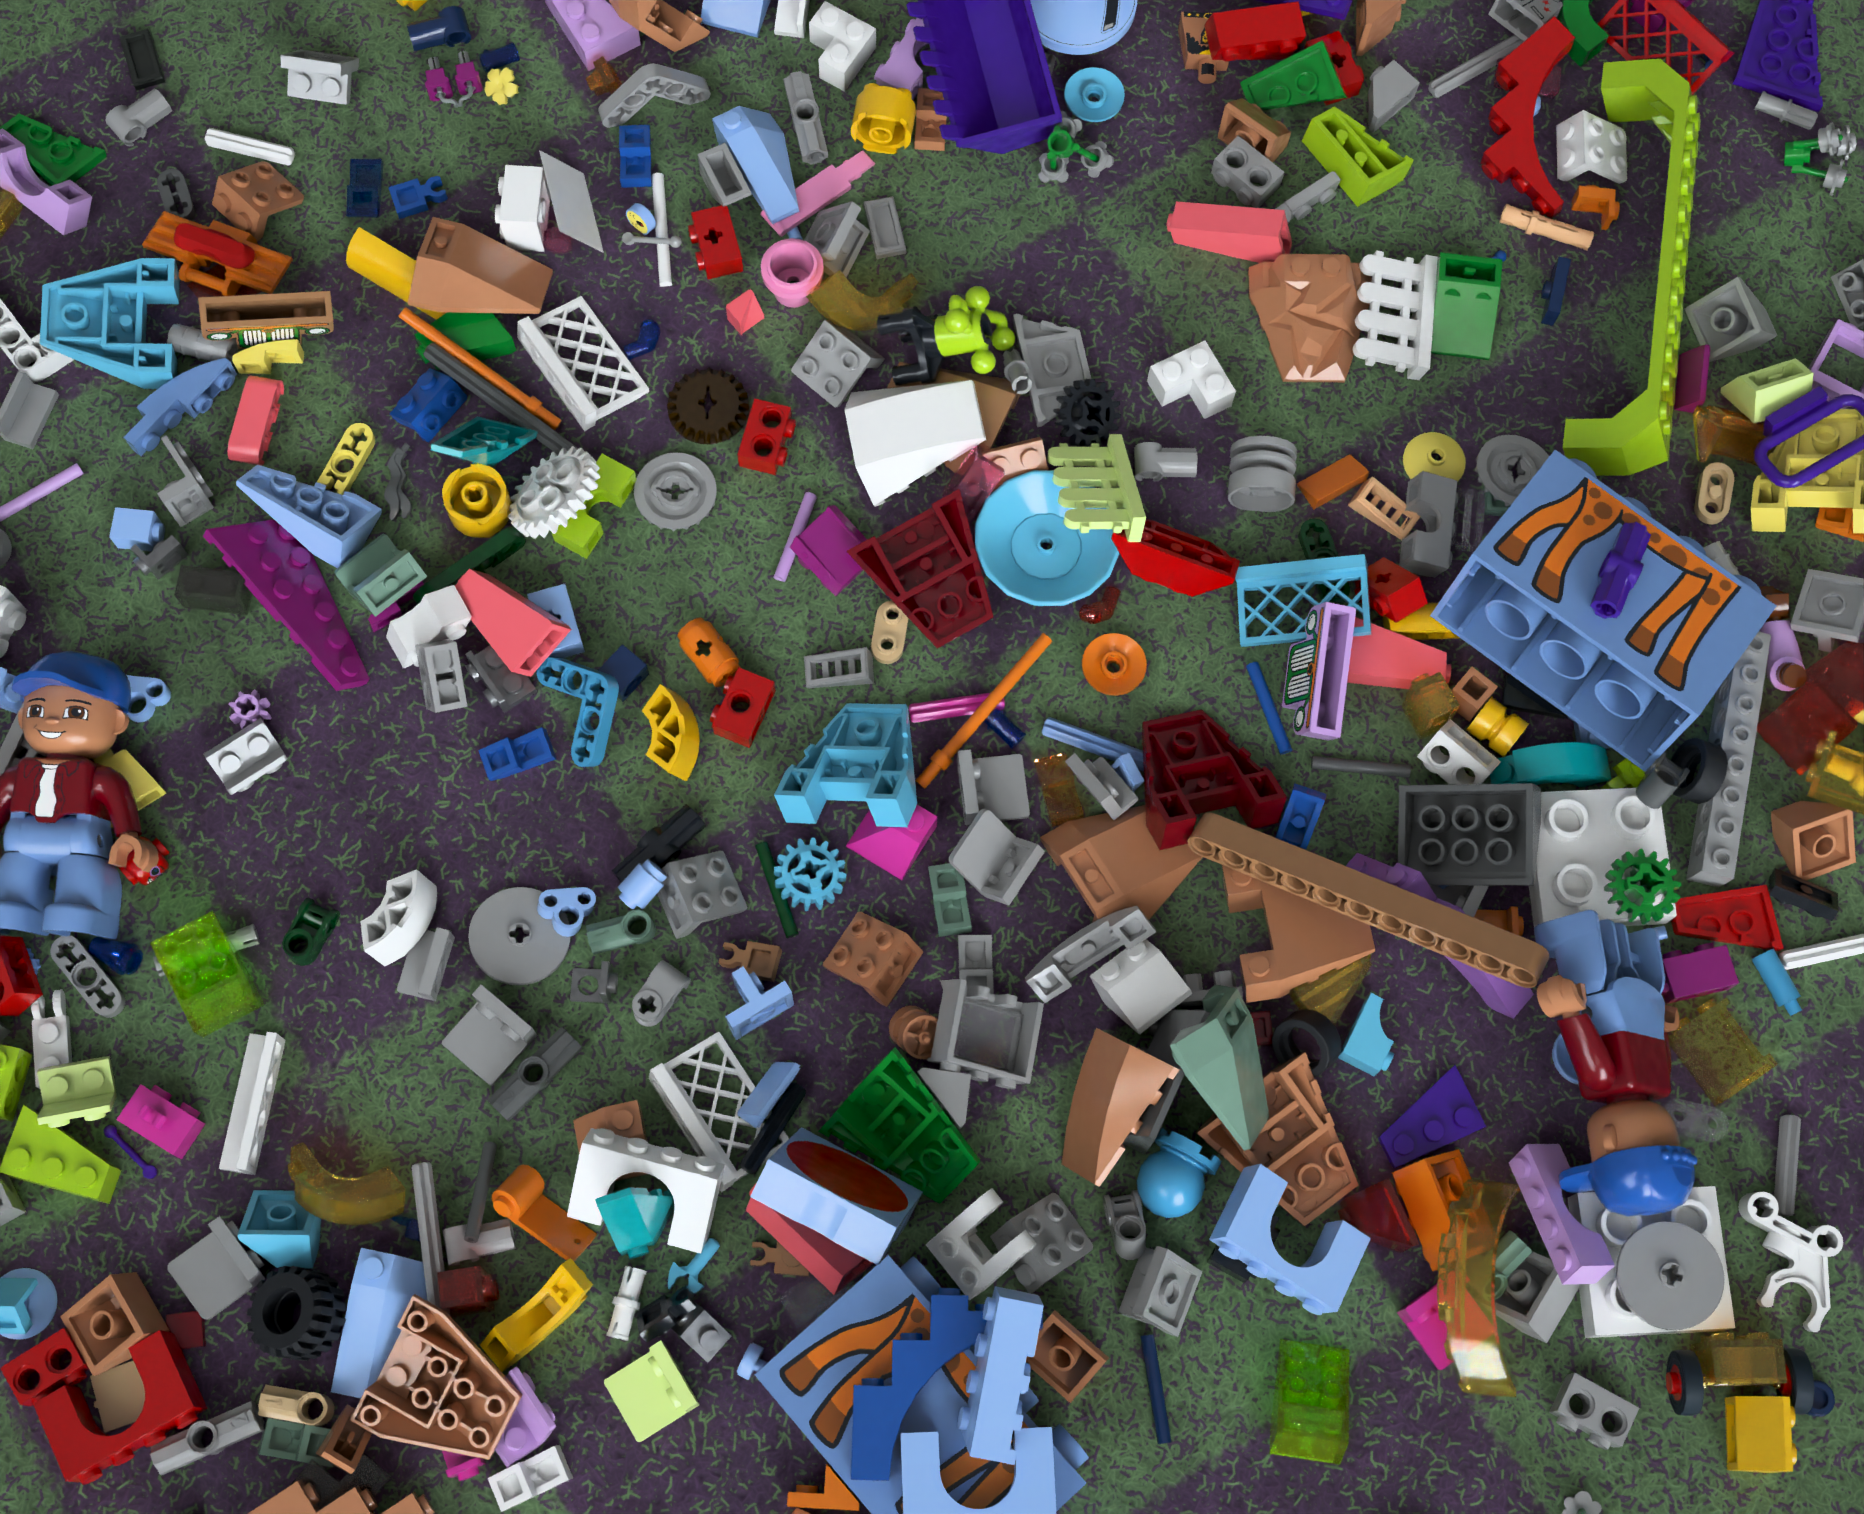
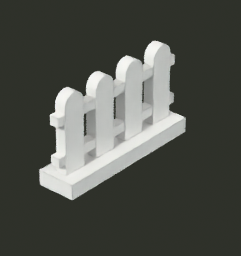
M1376 250L1374 255H1366L1359 264L1363 274L1372 276V282L1363 283L1357 291L1359 300L1370 304L1369 310H1362L1355 318L1357 328L1368 333L1367 338H1360L1353 345V353L1356 357L1365 359V365L1373 366L1375 362L1396 366L1395 371L1404 372L1408 368L1407 379L1420 380L1430 369L1438 257L1425 255L1419 264L1413 263L1414 258L1406 257L1404 261L1383 257L1384 252ZM1382 278L1402 282V289L1381 285ZM1383 306L1400 310V316L1380 313L1379 308ZM1377 334L1398 338V343L1378 341Z

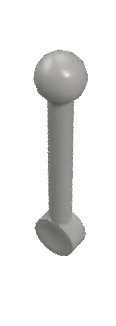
M626 232L622 236V241L626 245H632L634 242L670 244L672 247L678 248L682 243L681 238L676 235L671 238L634 236L631 232Z

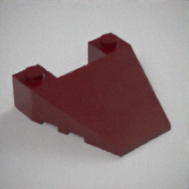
M1202 709L1142 723L1146 826L1159 850L1188 844L1187 841L1196 823V814L1236 806L1247 827L1255 829L1279 823L1287 796L1273 773L1265 766L1260 768L1250 759L1251 753L1244 747L1239 749L1229 740L1230 734Z

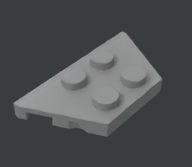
M1014 314L1013 325L1021 359L1028 365V376L1032 382L1029 395L1037 427H1042L1059 415L1054 413L1053 409L1061 407V403L1056 398L1057 396H1066L1063 389L1065 386H1073V381L1075 380L1085 381V379H1091L1081 332L1079 329L1067 326L1059 327L1052 322L1044 320L1041 323L1023 319V315Z

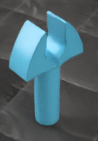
M709 1238L701 1254L697 1253L687 1266L679 1267L673 1262L668 1276V1289L670 1290L674 1286L678 1278L689 1274V1284L687 1287L693 1294L701 1291L704 1286L698 1282V1274L719 1249V1242L714 1238Z

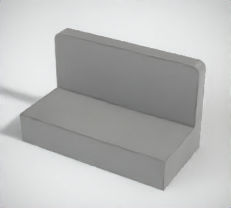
M19 371L0 408V436L5 441L34 449L58 399V392L32 383L26 373Z
M437 927L435 932L425 931L421 939L407 954L397 987L399 993L436 1001L455 939L450 930Z

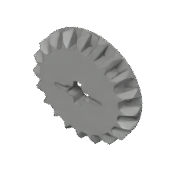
M1518 435L1497 436L1484 444L1476 458L1475 472L1479 474L1478 482L1483 483L1485 486L1484 492H1490L1494 496V501L1501 500L1505 503V507L1514 502L1548 459L1549 455L1538 444ZM1517 463L1516 469L1519 476L1514 480L1510 470Z
M667 453L655 457L641 469L636 478L634 499L640 514L650 524L653 523L660 529L667 528L674 532L676 529L683 528L687 530L694 524L699 525L705 516H709L710 510L715 506L717 487L714 475L703 461L686 453ZM673 485H679L680 490L685 491L684 494L678 495V499H672V495L666 493L673 489Z

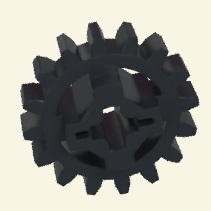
M1095 379L1073 381V386H1065L1063 388L1066 396H1057L1056 400L1061 403V407L1053 409V412L1060 414V419L1054 423L1055 426H1063L1064 429L1061 431L1060 436H1070L1069 444H1080V447H1090L1091 443H1099V446H1101V439L1104 441L1108 440L1109 430H1118L1119 427L1113 422L1114 419L1121 418V414L1115 412V408L1120 405V401H1112L1111 398L1115 393L1114 390L1104 391L1106 388L1105 382L1095 383ZM1089 392L1095 396L1093 398H1089L1088 396H1084L1082 393ZM1087 429L1092 433L1087 435L1080 432V430Z

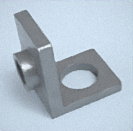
M602 961L601 969L573 968L570 1001L611 1003V993H617L618 973H613L609 961ZM585 976H593L598 981V989L591 995L582 994L578 988L579 981Z

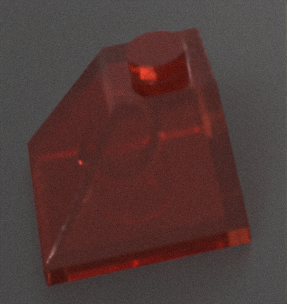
M1389 1178L1339 1202L1342 1209L1338 1210L1340 1219L1370 1237L1371 1242L1398 1253L1405 1252L1420 1244Z

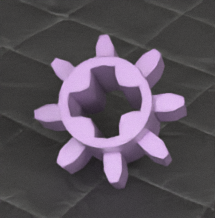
M253 690L251 695L243 694L240 691L238 692L239 697L235 702H229L228 704L235 711L229 717L234 724L241 722L240 727L242 729L259 718L263 721L264 719L270 720L272 718L265 711L271 705L267 698L260 700V694L256 690Z

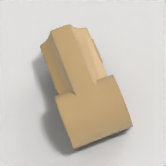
M266 1384L260 1395L258 1416L310 1426H323L332 1419L335 1406L333 1401L324 1394ZM319 1399L323 1405V1411L318 1418L312 1420L309 1417L308 1408L313 1401Z

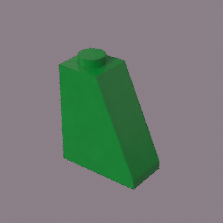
M447 312L430 324L480 361L509 355L517 351L512 336L493 313ZM420 332L414 334L418 343V347L415 350L422 361L428 364L430 361L424 357L423 353L427 346L433 342Z

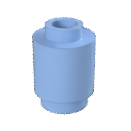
M647 859L643 864L639 863L618 886L622 892L619 898L633 910L637 906L644 909L664 886L663 881L668 876L655 863Z

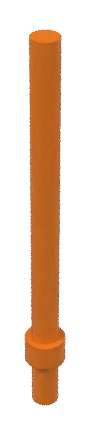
M407 307L399 314L400 319L444 349L553 430H556L562 420L544 408L542 401L533 395L529 397Z
M1042 633L942 750L938 749L931 756L930 760L932 762L915 780L921 787L925 789L941 770L945 772L953 762L951 758L1052 643L1051 638Z

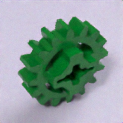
M1639 849L1635 852L1634 857L1628 851L1621 856L1622 860L1616 859L1611 864L1614 870H1609L1605 874V878L1612 882L1603 888L1604 891L1612 892L1613 894L1607 901L1608 904L1617 903L1619 905L1616 911L1617 915L1626 911L1629 922H1632L1639 916L1641 923L1646 924L1650 921L1651 917L1657 922L1664 917L1663 913L1668 915L1674 910L1671 903H1676L1681 896L1673 891L1682 885L1681 882L1673 881L1672 879L1678 872L1677 869L1668 870L1666 868L1669 859L1665 858L1659 862L1656 860V851L1645 857L1643 849ZM1632 867L1630 877L1622 879L1625 870ZM1663 894L1659 904L1653 906L1655 896Z

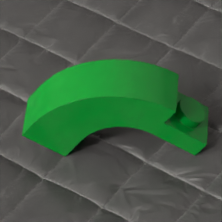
M1562 0L1563 7L1557 19L1575 37L1568 55L1582 67L1603 50L1609 35L1590 15L1588 4L1593 0Z

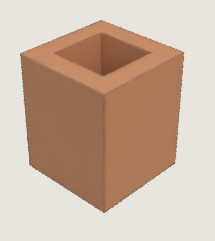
M1472 666L1451 690L1444 702L1470 722L1490 699L1498 686Z

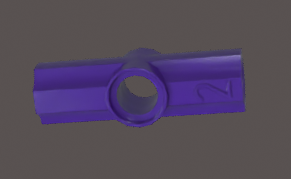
M1634 522L1624 523L1620 528L1614 546L1604 559L1598 573V577L1601 579L1590 604L1596 615L1604 619H1617L1621 614L1629 591L1636 584L1644 566L1641 560L1651 536L1646 526Z

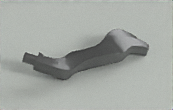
M404 443L401 448L397 447L388 462L391 479L385 489L384 498L390 506L389 518L391 521L397 519L400 510H402L401 516L404 519L412 511V503L403 492L407 474L402 467V462L407 456L406 451L410 447L407 443Z

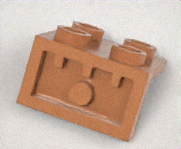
M857 912L823 962V966L827 970L863 987L877 1002L887 1007L923 954V950L906 932L863 912Z

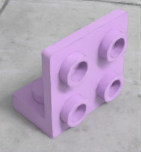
M517 1366L509 1371L506 1378L523 1396L495 1449L506 1468L540 1447L556 1427L553 1411L548 1404L540 1402L534 1393L535 1385L527 1373H521Z

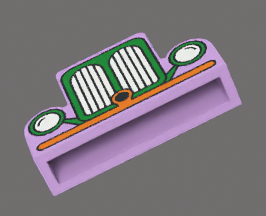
M1324 602L1312 607L1306 620V640L1290 645L1282 707L1296 710L1293 728L1297 735L1328 741L1341 737L1356 608L1330 602Z

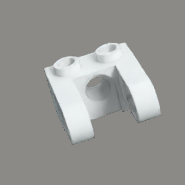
M993 1188L980 1196L926 1244L962 1292L968 1295L969 1300L987 1289L1037 1245L1030 1234L1024 1230L997 1254L992 1255L976 1235V1227L1003 1204L1002 1199Z

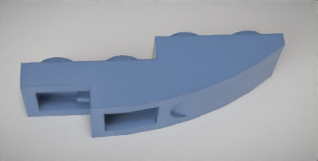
M226 358L199 365L176 376L150 394L136 407L143 418L124 436L131 449L142 456L146 451H152L158 446L160 437L168 428L172 429L180 423L184 412L195 418L199 413L208 411L217 394L221 390H228L234 383L237 373L231 362Z

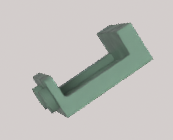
M381 534L334 571V574L350 595L375 617L427 577L410 552L406 549L398 550L386 534Z

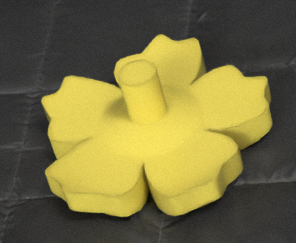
M507 67L502 71L501 69H491L487 73L490 81L485 82L484 91L486 96H493V101H496L499 105L507 104V97L513 98L515 94L519 93V86L511 83L515 80L514 71Z

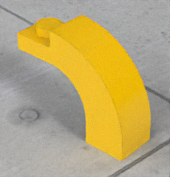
M571 1258L559 1266L534 1297L511 1316L493 1327L480 1344L481 1348L503 1372L535 1348L588 1297L586 1293L593 1286L592 1282Z

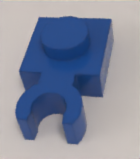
M440 176L429 178L423 185H420L418 178L388 187L399 219L429 210L426 202L441 203L448 199L445 189L438 192L433 191L435 188L443 186Z

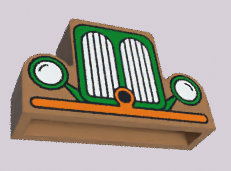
M330 291L198 297L203 338L212 341L236 338L238 349H247L258 344L287 339H298L300 345H302V334L324 335L334 330Z

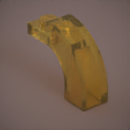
M839 270L823 280L806 297L819 313L832 323L850 330L866 331L877 328V317L879 315L903 312V304L913 296L911 290L919 282L910 273L896 281L880 297H870L857 291Z
M304 1142L291 1147V1162L288 1163V1172L291 1179L295 1182L294 1199L309 1213L337 1224L366 1225L387 1220L404 1212L405 1187L388 1166L361 1177H341L325 1170Z

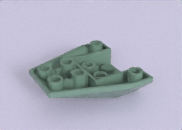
M1215 985L1211 987L1202 1000L1204 1011L1210 1012L1205 1022L1180 1030L1170 1044L1174 1061L1181 1066L1192 1085L1245 1151L1251 1149L1270 1117L1254 1023L1237 988Z

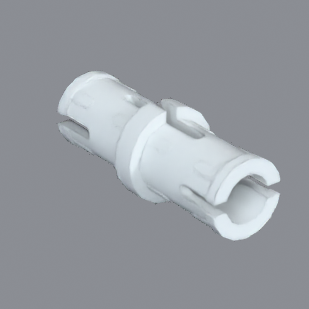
M630 1266L624 1267L618 1296H614L612 1301L615 1307L606 1336L625 1341L629 1340L635 1311L640 1309L641 1303L638 1302L647 1271Z

